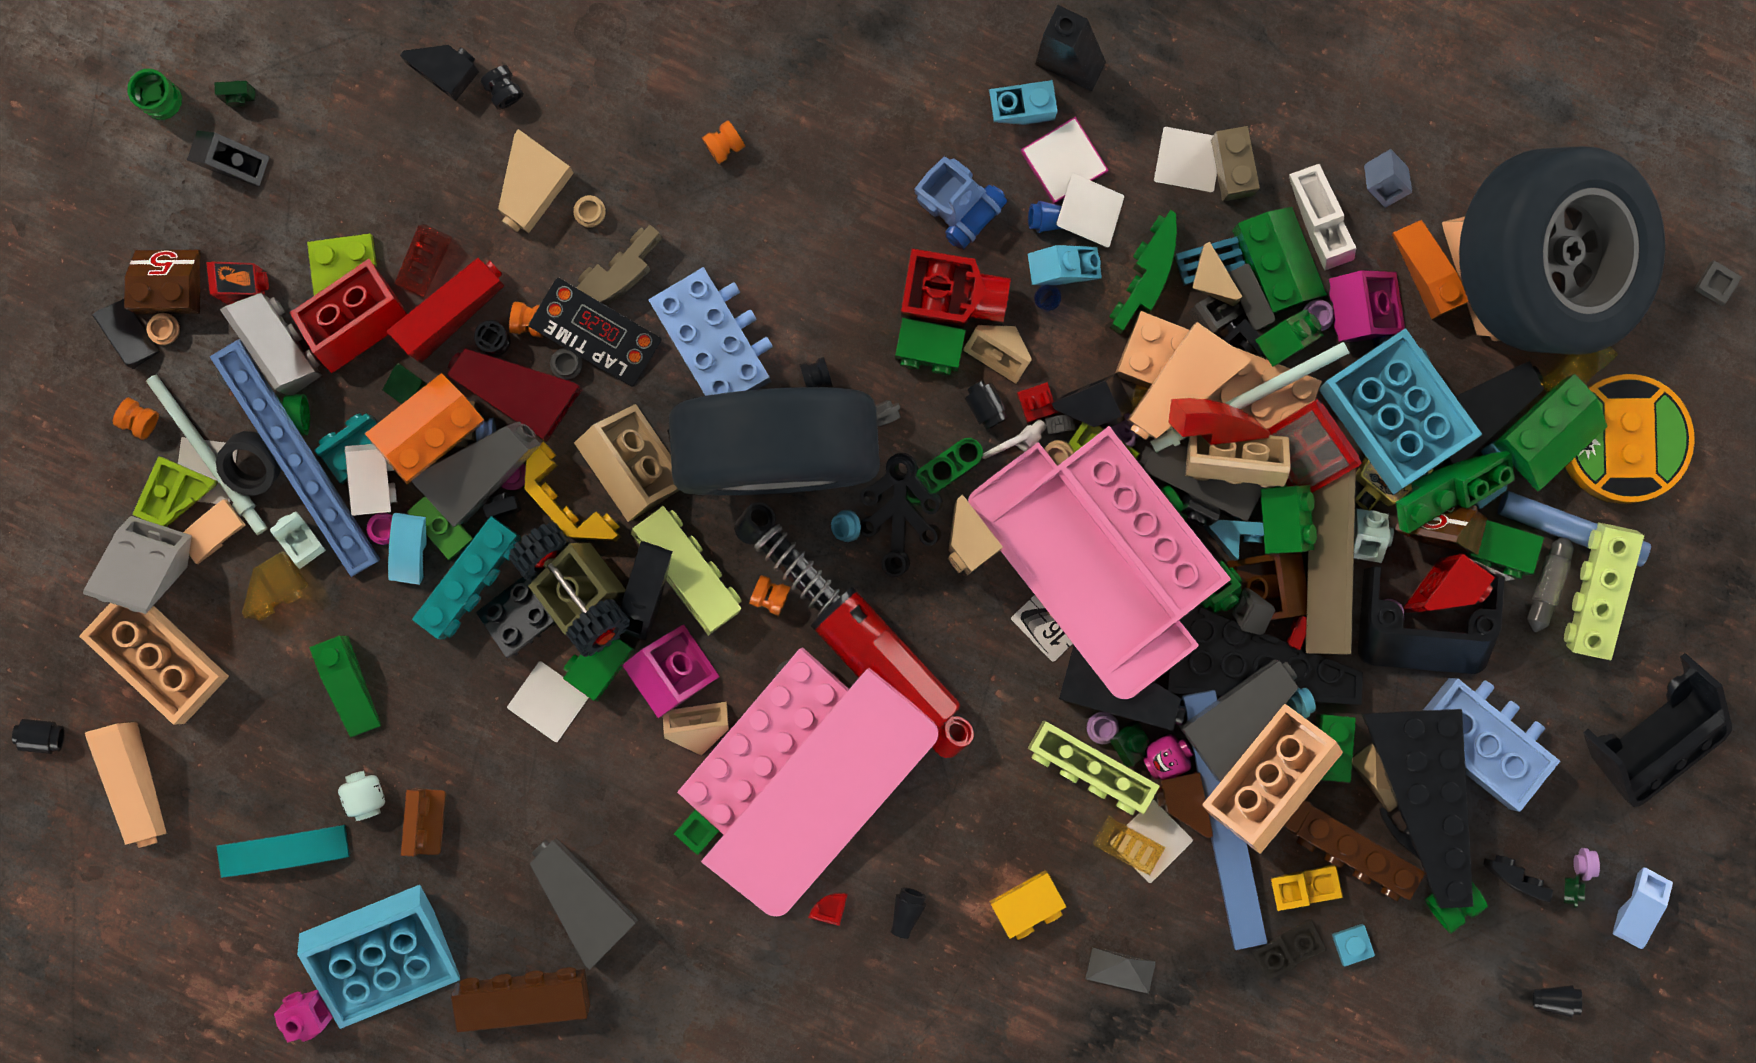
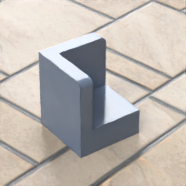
M1392 149L1364 165L1367 190L1385 208L1412 193L1409 168Z

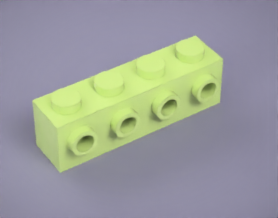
M662 506L632 528L631 535L639 545L641 541H645L673 551L666 581L709 636L741 611L742 608L739 603L742 601L731 586L726 588L719 578L722 577V574L712 561L707 563L701 556L700 552L703 549L692 535L687 537L680 527L683 526V523L679 516L673 510L668 512Z
M1598 522L1597 529L1591 531L1588 541V548L1591 549L1588 561L1583 562L1580 571V579L1583 580L1581 590L1575 593L1572 602V610L1575 611L1573 621L1567 624L1564 633V641L1567 642L1566 646L1572 652L1612 660L1644 535L1637 530Z
M1042 721L1027 748L1034 752L1031 757L1032 759L1046 767L1051 762L1062 768L1059 773L1060 775L1074 783H1077L1079 778L1090 784L1088 788L1090 792L1103 799L1106 798L1107 794L1119 800L1116 806L1131 815L1136 810L1145 814L1160 787L1158 784L1046 721Z

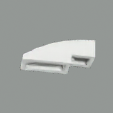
M1320 164L1289 174L1302 218L1324 271L1353 261L1355 259L1356 246L1344 224V213Z

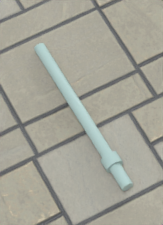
M156 374L146 380L147 384L233 502L232 507L239 517L243 516L256 535L266 531L267 526L254 510L256 505L250 497L231 490L222 482L216 469L215 462L217 457Z

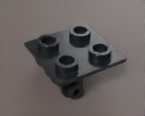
M521 577L476 612L507 659L513 654L517 656L519 654L518 651L528 643L532 644L535 637L540 638L542 632L552 625H557L529 588L532 580H526L524 577Z

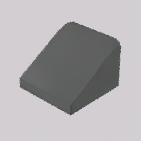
M1245 587L1232 615L1242 631L1262 635L1267 629L1275 608L1251 589Z

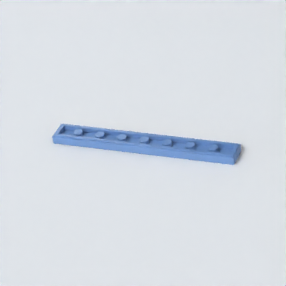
M238 339L211 355L210 358L350 577L380 560L379 556L351 515V512L242 341Z
M1215 690L1182 696L1183 705L1186 707L1187 721L1217 701ZM1192 746L1197 772L1200 773L1205 799H1207L1220 782L1216 780ZM1209 814L1213 832L1211 840L1233 947L1235 950L1267 944L1247 843Z

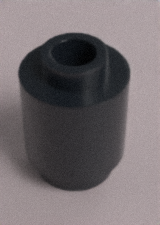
M984 380L967 389L969 395L965 397V400L979 425L983 424L985 429L988 430L1008 419L1005 412L1007 408L993 383L986 385Z
M22 719L20 724L15 725L12 731V743L17 745L18 751L52 754L53 751H60L63 746L64 727L57 725L56 722Z

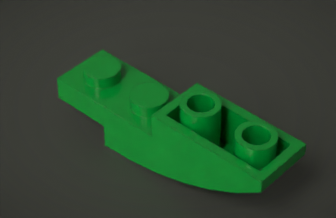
M1172 210L1169 211L1166 217L1158 216L1149 230L1154 233L1153 238L1149 244L1142 241L1133 255V258L1138 260L1133 269L1143 276L1141 278L1136 274L1126 290L1131 293L1125 304L1119 301L1109 318L1114 320L1110 329L1119 335L1137 309L1147 314L1151 312L1167 281L1173 262L1177 233L1176 213Z
M1503 451L1470 458L1436 470L1412 482V493L1396 502L1399 529L1409 534L1452 507L1459 505L1467 509L1514 481L1512 453Z

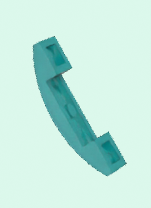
M345 825L216 846L221 878L350 857Z

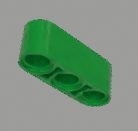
M964 438L918 469L917 477L930 493L937 494L979 464L983 456L982 446L975 439ZM966 445L972 446L977 452L976 459L971 462L963 461L959 456L960 448ZM937 464L947 465L951 471L950 477L946 480L936 479L933 475L934 466ZM907 494V498L912 505L921 504L919 499H913Z

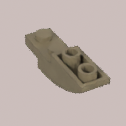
M651 225L645 230L640 228L630 239L632 245L623 254L620 251L610 261L608 265L610 270L608 272L599 264L593 269L588 267L578 279L580 284L576 288L604 305H608L623 296L651 271L643 260L661 241L660 233Z

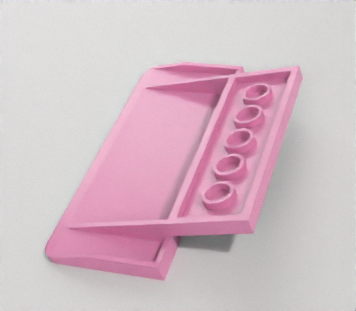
M1110 426L1058 466L1040 443H1036L975 489L968 499L969 504L1003 546L1000 550L1110 692L1120 699L1134 697L1199 647L1198 643L1179 620L1231 580Z
M803 647L800 648L677 792L723 834L722 838L701 862L770 916L786 914L936 743L938 739L936 724L870 668L866 669L849 689Z

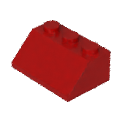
M367 259L290 312L311 351L331 374L389 335L386 331L408 314L370 259Z
M1464 554L1439 558L1403 606L1404 612L1431 611L1473 605L1477 602L1482 603L1491 593L1493 587L1490 584L1495 577Z

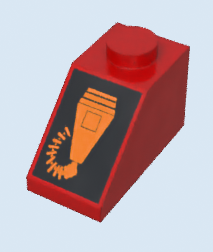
M206 262L210 295L228 305L259 293L265 295V291L269 289L266 272L262 271V268L254 263Z

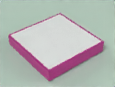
M1076 117L1021 149L1022 155L1053 204L1064 199L1072 173L1094 181L1108 172V168Z

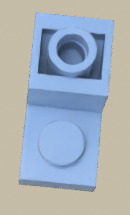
M1643 867L1637 873L1631 898L1618 910L1612 934L1643 949L1667 908L1673 882Z

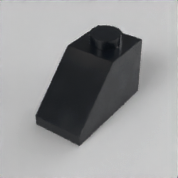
M450 45L404 50L400 54V57L408 66L454 101H457L479 73L473 64L475 58L461 47L456 51Z
M197 130L187 161L213 172L260 186L270 156L215 132Z
M1117 373L1066 393L1052 403L1055 410L1093 427L1106 423L1107 427L1117 425L1125 420L1124 414L1133 408Z

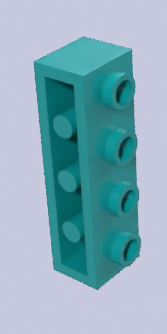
M490 516L412 620L437 639L445 640L446 637L451 638L461 625L459 621L466 611H472L481 599V596H479L480 592L486 585H492L501 572L498 570L506 559L510 560L511 549L516 548L514 545L522 537L497 518Z

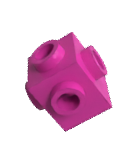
M318 990L304 994L294 992L286 996L282 1000L283 1004L274 1014L277 1027L283 1033L287 1043L298 1039L304 1042L316 1037L333 1018Z

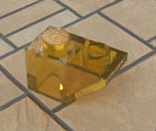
M280 552L253 568L242 614L246 619L257 618L260 621L275 612L273 607L283 601L285 604H289L303 595L301 590L309 586L298 567L286 552Z

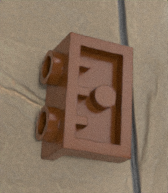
M421 788L406 790L401 856L414 857L419 854L439 855L441 853L446 792L444 790Z

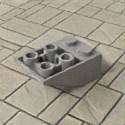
M130 516L115 532L84 588L83 594L94 597L102 602H109L128 608L133 612L146 614L188 567L192 535Z

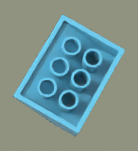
M1406 328L1337 373L1319 388L1325 400L1393 495L1482 435Z
M421 885L299 933L297 955L339 1029L460 980L459 972L435 912Z

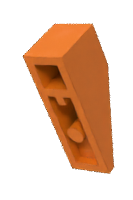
M1422 220L1392 233L1431 319L1446 314L1469 302L1456 270Z

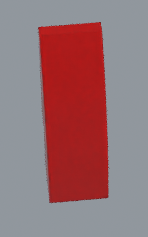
M1196 398L1171 399L1168 423L1182 437L1201 435L1210 445L1269 438L1270 432L1254 417L1226 403Z

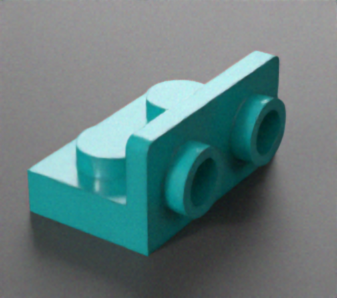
M358 413L345 422L346 428L337 434L331 432L324 436L318 442L320 446L314 450L317 456L322 457L341 484L348 481L345 446L372 444L365 433L374 427L377 421L367 413L363 416L361 413Z

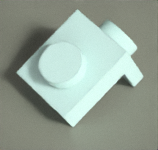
M297 512L282 517L270 529L273 536L279 541L299 569L326 551Z

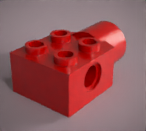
M912 248L901 317L962 328L971 317L1004 322L1011 278L980 273L976 260L973 258Z

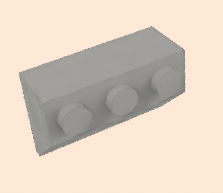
M259 293L220 309L274 390L285 395H295L322 376L317 368L321 363L310 349L305 351L299 341L303 339L302 335L293 323L287 325L281 316L285 311L275 297L270 299L264 294Z

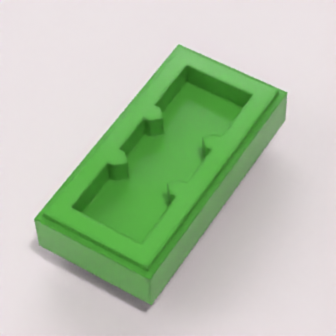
M425 496L407 511L409 515L426 517V535L448 560L453 559L474 539L462 524L453 527Z

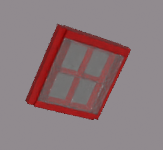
M1318 398L1267 429L1270 435L1289 437L1290 473L1286 481L1287 486L1310 485V492L1313 493L1362 464L1359 455Z

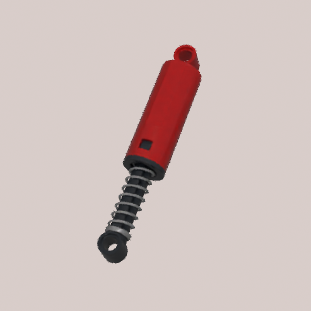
M762 502L750 504L735 522V534L742 542L749 545L755 544L754 548H756L757 552L764 551L766 553L765 560H772L776 564L774 570H781L784 573L783 580L790 579L793 583L792 590L799 589L802 592L800 598H807L811 602L809 608H816L819 611L818 618L810 626L858 678L866 669L870 668L936 724L938 739L932 748L938 755L944 758H952L967 747L973 740L974 731L966 719L959 716L953 717L960 708V703L853 587L840 597L838 595L840 589L834 591L829 586L831 580L825 581L820 576L822 570L816 571L812 567L813 561L807 562L803 557L805 551L799 553L794 548L796 542L790 543L785 538L787 532L781 534L782 527H780V524L775 525L776 517L771 507Z

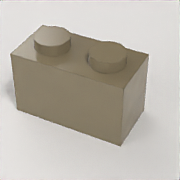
M1248 126L1216 131L1211 139L1222 201L1254 196L1260 187Z

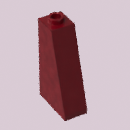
M464 349L462 353L457 352L448 364L450 371L447 375L516 422L520 421L521 424L527 425L538 437L548 442L583 390L574 382L469 349Z

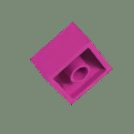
M1361 270L1329 279V295L1333 303L1335 315L1334 328L1339 342H1358L1393 337L1405 329L1397 272Z
M684 624L646 646L622 665L658 718L720 677Z

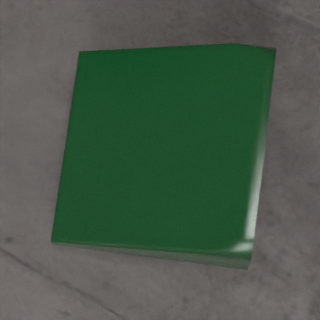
M397 363L382 391L403 404L426 386L427 383L403 365Z

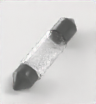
M1560 537L1554 541L1549 554L1546 555L1527 617L1534 632H1538L1550 625L1555 607L1558 606L1574 553L1573 544L1567 538Z

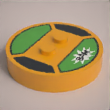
M1636 374L1616 375L1588 386L1598 398L1608 427L1565 466L1575 483L1588 494L1600 500L1617 504L1649 500L1671 489L1686 472L1694 450L1692 420L1681 399L1663 383L1653 378Z

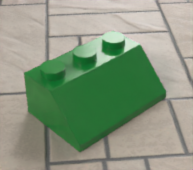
M1292 207L1260 214L1239 222L1232 231L1234 236L1238 238L1239 249L1241 248L1245 264L1251 266L1274 315L1327 295Z
M1573 374L1561 380L1503 434L1494 445L1500 452L1508 451L1512 453L1513 466L1538 492L1608 426L1598 398L1576 374Z

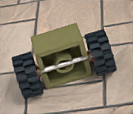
M549 522L547 525H540L539 529H532L531 534L528 536L525 534L521 542H516L514 545L516 548L510 551V560L524 579H534L529 588L582 656H592L596 651L598 653L601 652L605 646L609 647L613 640L619 639L621 637L620 634L627 630L626 627L629 626L630 620L617 604L624 596L626 589L591 543H571L559 526L552 522Z

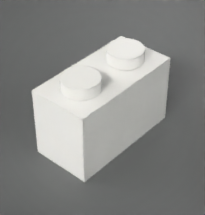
M373 444L345 446L351 515L391 512L390 503L397 502L395 483H388L387 471H394L393 467Z

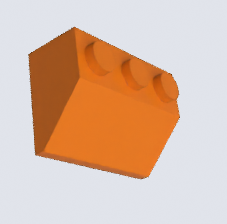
M441 373L367 431L365 435L403 481L408 484L480 427L484 419L466 397Z

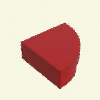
M1294 616L1290 628L1293 631L1288 638V644L1299 650L1306 637V617Z
M839 892L824 896L813 906L808 918L840 926L848 893Z

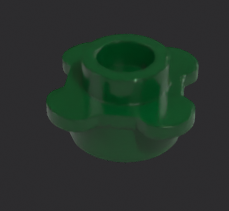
M1576 875L1575 878L1565 877L1564 903L1574 904V908H1577L1578 901H1585V882H1579V875Z

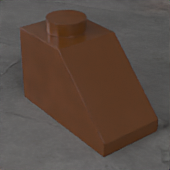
M1194 771L1170 779H1158L1160 787L1155 794L1158 806H1164V811L1206 838L1213 837L1209 813L1202 806L1206 799L1200 773Z

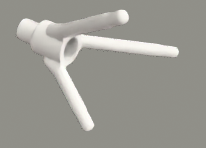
M1037 419L1032 426L1027 425L1019 435L983 453L982 458L987 459L1014 445L1026 452L1042 438L1041 433L1047 428L1046 424L1042 420Z

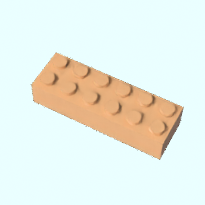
M1141 311L1135 320L1115 373L1121 379L1149 389L1185 338L1189 329ZM1236 348L1249 357L1251 361L1206 399L1226 403L1290 370V368L1280 364L1272 367L1267 359ZM1306 375L1240 410L1254 417L1268 429L1314 401L1322 381ZM1294 434L1289 437L1290 444L1298 442Z

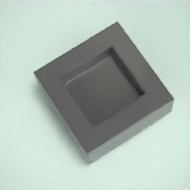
M1714 260L1709 263L1694 290L1722 306L1727 303L1742 277Z

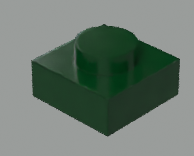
M247 81L214 82L215 96L226 103L227 106L239 107L244 106L245 101H255V88Z
M1138 721L1130 722L1110 739L1126 767L1134 766L1146 756V749L1151 744Z

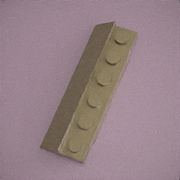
M1319 459V461L1321 462L1322 465H1325V464H1327L1328 462L1334 460V459ZM1312 460L1310 473L1317 469ZM1356 468L1313 492L1315 506L1312 511V521L1317 530V540L1314 544L1315 550L1308 551L1306 653L1351 654Z

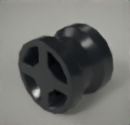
M824 357L818 358L816 363L813 364L806 362L799 364L806 387L833 388Z

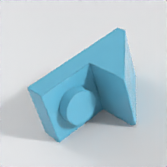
M1218 520L1211 526L1206 525L1204 527L1229 558L1234 561L1239 559L1240 536L1244 537L1243 542L1263 543L1264 529L1263 523Z

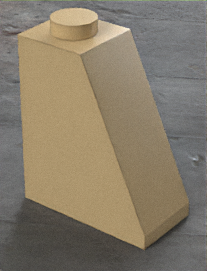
M519 129L514 134L498 210L505 216L502 222L516 232L521 228L529 234L574 173L569 165Z

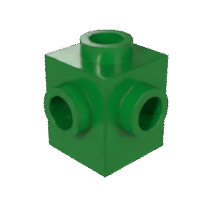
M1222 560L1218 563L1231 580L1221 587L1223 589L1222 592L1217 595L1213 593L1200 603L1205 609L1210 606L1214 613L1221 609L1228 611L1240 601L1238 597L1241 595V583H1243L1238 573L1232 567L1228 569Z

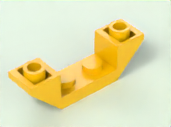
M543 441L540 447L526 460L524 489L567 537L571 539L617 541L621 537L616 532L620 526L608 513L602 516L596 511L578 527L576 523L579 519L570 508L566 506L562 509L554 501L558 497L555 491L546 482L542 485L539 484L542 479L558 466L552 460L556 454Z

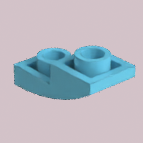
M400 513L393 514L388 556L389 580L418 585L422 582L424 578L423 550L427 545L426 517Z

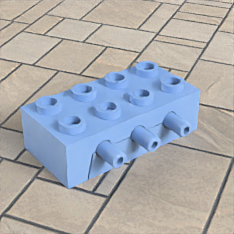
M702 267L648 300L705 396L758 390L771 382L758 356L773 348V345L768 337L761 339L753 345L749 344L741 329L757 320L752 310H748L734 318L725 303L740 293L736 283L733 282L718 291L705 268Z
M1448 678L1423 710L1462 709L1466 775L1509 810L1520 812L1560 762L1559 759L1536 742L1544 732L1545 727L1535 721L1525 733L1511 721L1520 709L1516 703L1509 701L1501 712L1489 704L1486 698L1495 688L1490 682L1484 680L1478 689L1473 691L1459 678Z

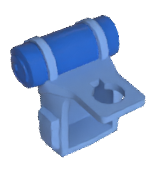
M944 156L927 172L914 190L918 203L932 216H940L949 225L945 231L948 241L954 247L956 246L964 250L970 242H974L976 236L1001 212V209L1008 201L1002 190L994 185H988L985 188L979 186L972 179L973 174L967 167L954 158L950 160Z

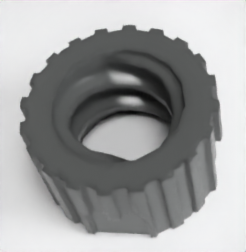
M1068 415L1045 419L1048 434L1050 435L1076 429L1074 418Z

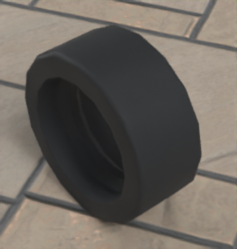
M242 431L234 434L220 449L215 462L217 473L222 482L231 490L242 495L255 496L266 492L282 470L259 433L253 431ZM239 449L256 454L264 463L266 474L263 477H253L245 474L235 464L233 452Z

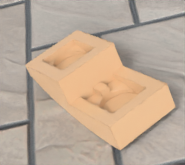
M221 500L183 532L192 535L189 555L196 564H199L221 548L224 541L246 526L228 500Z

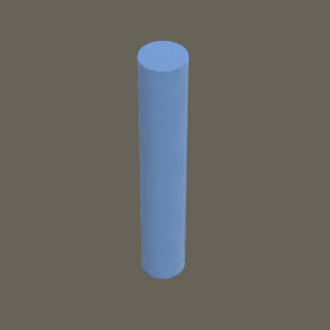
M1510 491L1504 493L1498 507V515L1552 535L1567 538L1571 542L1587 548L1590 533L1592 530H1596L1598 525L1597 523ZM1643 541L1637 566L1642 567L1647 561L1651 550L1650 543Z

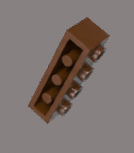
M1313 806L1297 833L1291 832L1298 837L1296 843L1311 852L1315 848L1320 849L1326 853L1324 858L1326 861L1340 869L1344 864L1355 870L1352 876L1370 885L1371 881L1383 886L1380 892L1397 902L1400 897L1410 901L1425 875L1424 871Z
M565 967L552 973L531 971L524 976L511 977L509 974H501L487 980L466 978L456 983L451 995L457 1032L587 1019L590 1008L585 969L576 970L573 967Z

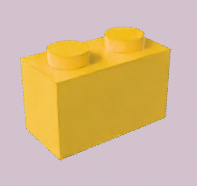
M1046 870L989 901L1009 939L1016 936L1017 940L1034 932L1033 926L1044 920L1048 924L1063 915L1061 910L1066 908Z

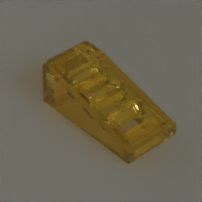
M1109 815L1093 842L1097 848L1148 875L1153 871L1165 849V846ZM1116 828L1120 832L1111 846L1107 842ZM1127 834L1131 838L1124 851L1121 852L1118 848ZM1139 840L1142 844L1135 857L1132 858L1129 854L1136 841ZM1150 846L1154 849L1144 865L1140 860L1147 847Z

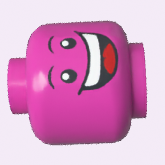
M1168 734L1148 745L1146 749L1147 756L1143 757V760L1155 780L1159 778L1165 780L1188 772L1191 769L1190 757L1194 753L1185 738L1179 741L1176 736Z

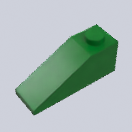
M337 636L309 647L320 678L350 738L382 726L349 637Z

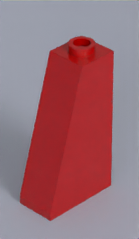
M477 258L386 332L409 356L422 363L505 286L498 279L503 274L490 260L484 264Z

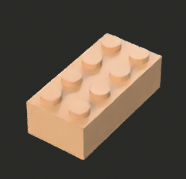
M110 603L79 636L173 725L185 724L229 677L155 606L144 614Z
M1284 704L1202 806L1213 818L1261 854L1341 756L1343 751L1334 739Z

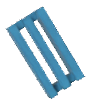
M1237 236L1212 243L1215 251L1231 246L1232 251L1218 255L1221 261L1235 258L1236 263L1225 266L1228 273L1245 264V261L1242 259L1241 248L1239 249ZM1203 246L1175 255L1184 286L1194 283L1195 275L1188 277L1187 271L1197 269L1199 262L1195 261L1184 264V260L1199 256Z

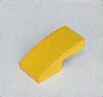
M1335 865L1271 878L1278 911L1309 906L1310 903L1343 898L1339 874Z

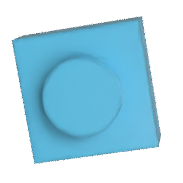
M1359 924L1332 934L1343 966L1375 956L1365 925Z

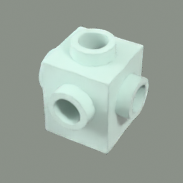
M1356 509L1354 520V558L1382 563L1387 547L1391 546L1394 536V528L1389 527V515L1374 510Z

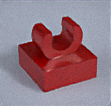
M1048 382L1017 392L1026 423L1058 413L1052 405L1054 400Z

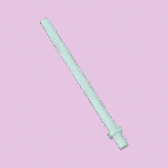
M1342 342L1227 401L1226 404L1242 409L1349 354L1345 343ZM1170 427L1166 430L1167 433L1150 442L1157 453L1172 444L1174 446L1181 444L1180 440L1186 437H1182L1175 429Z

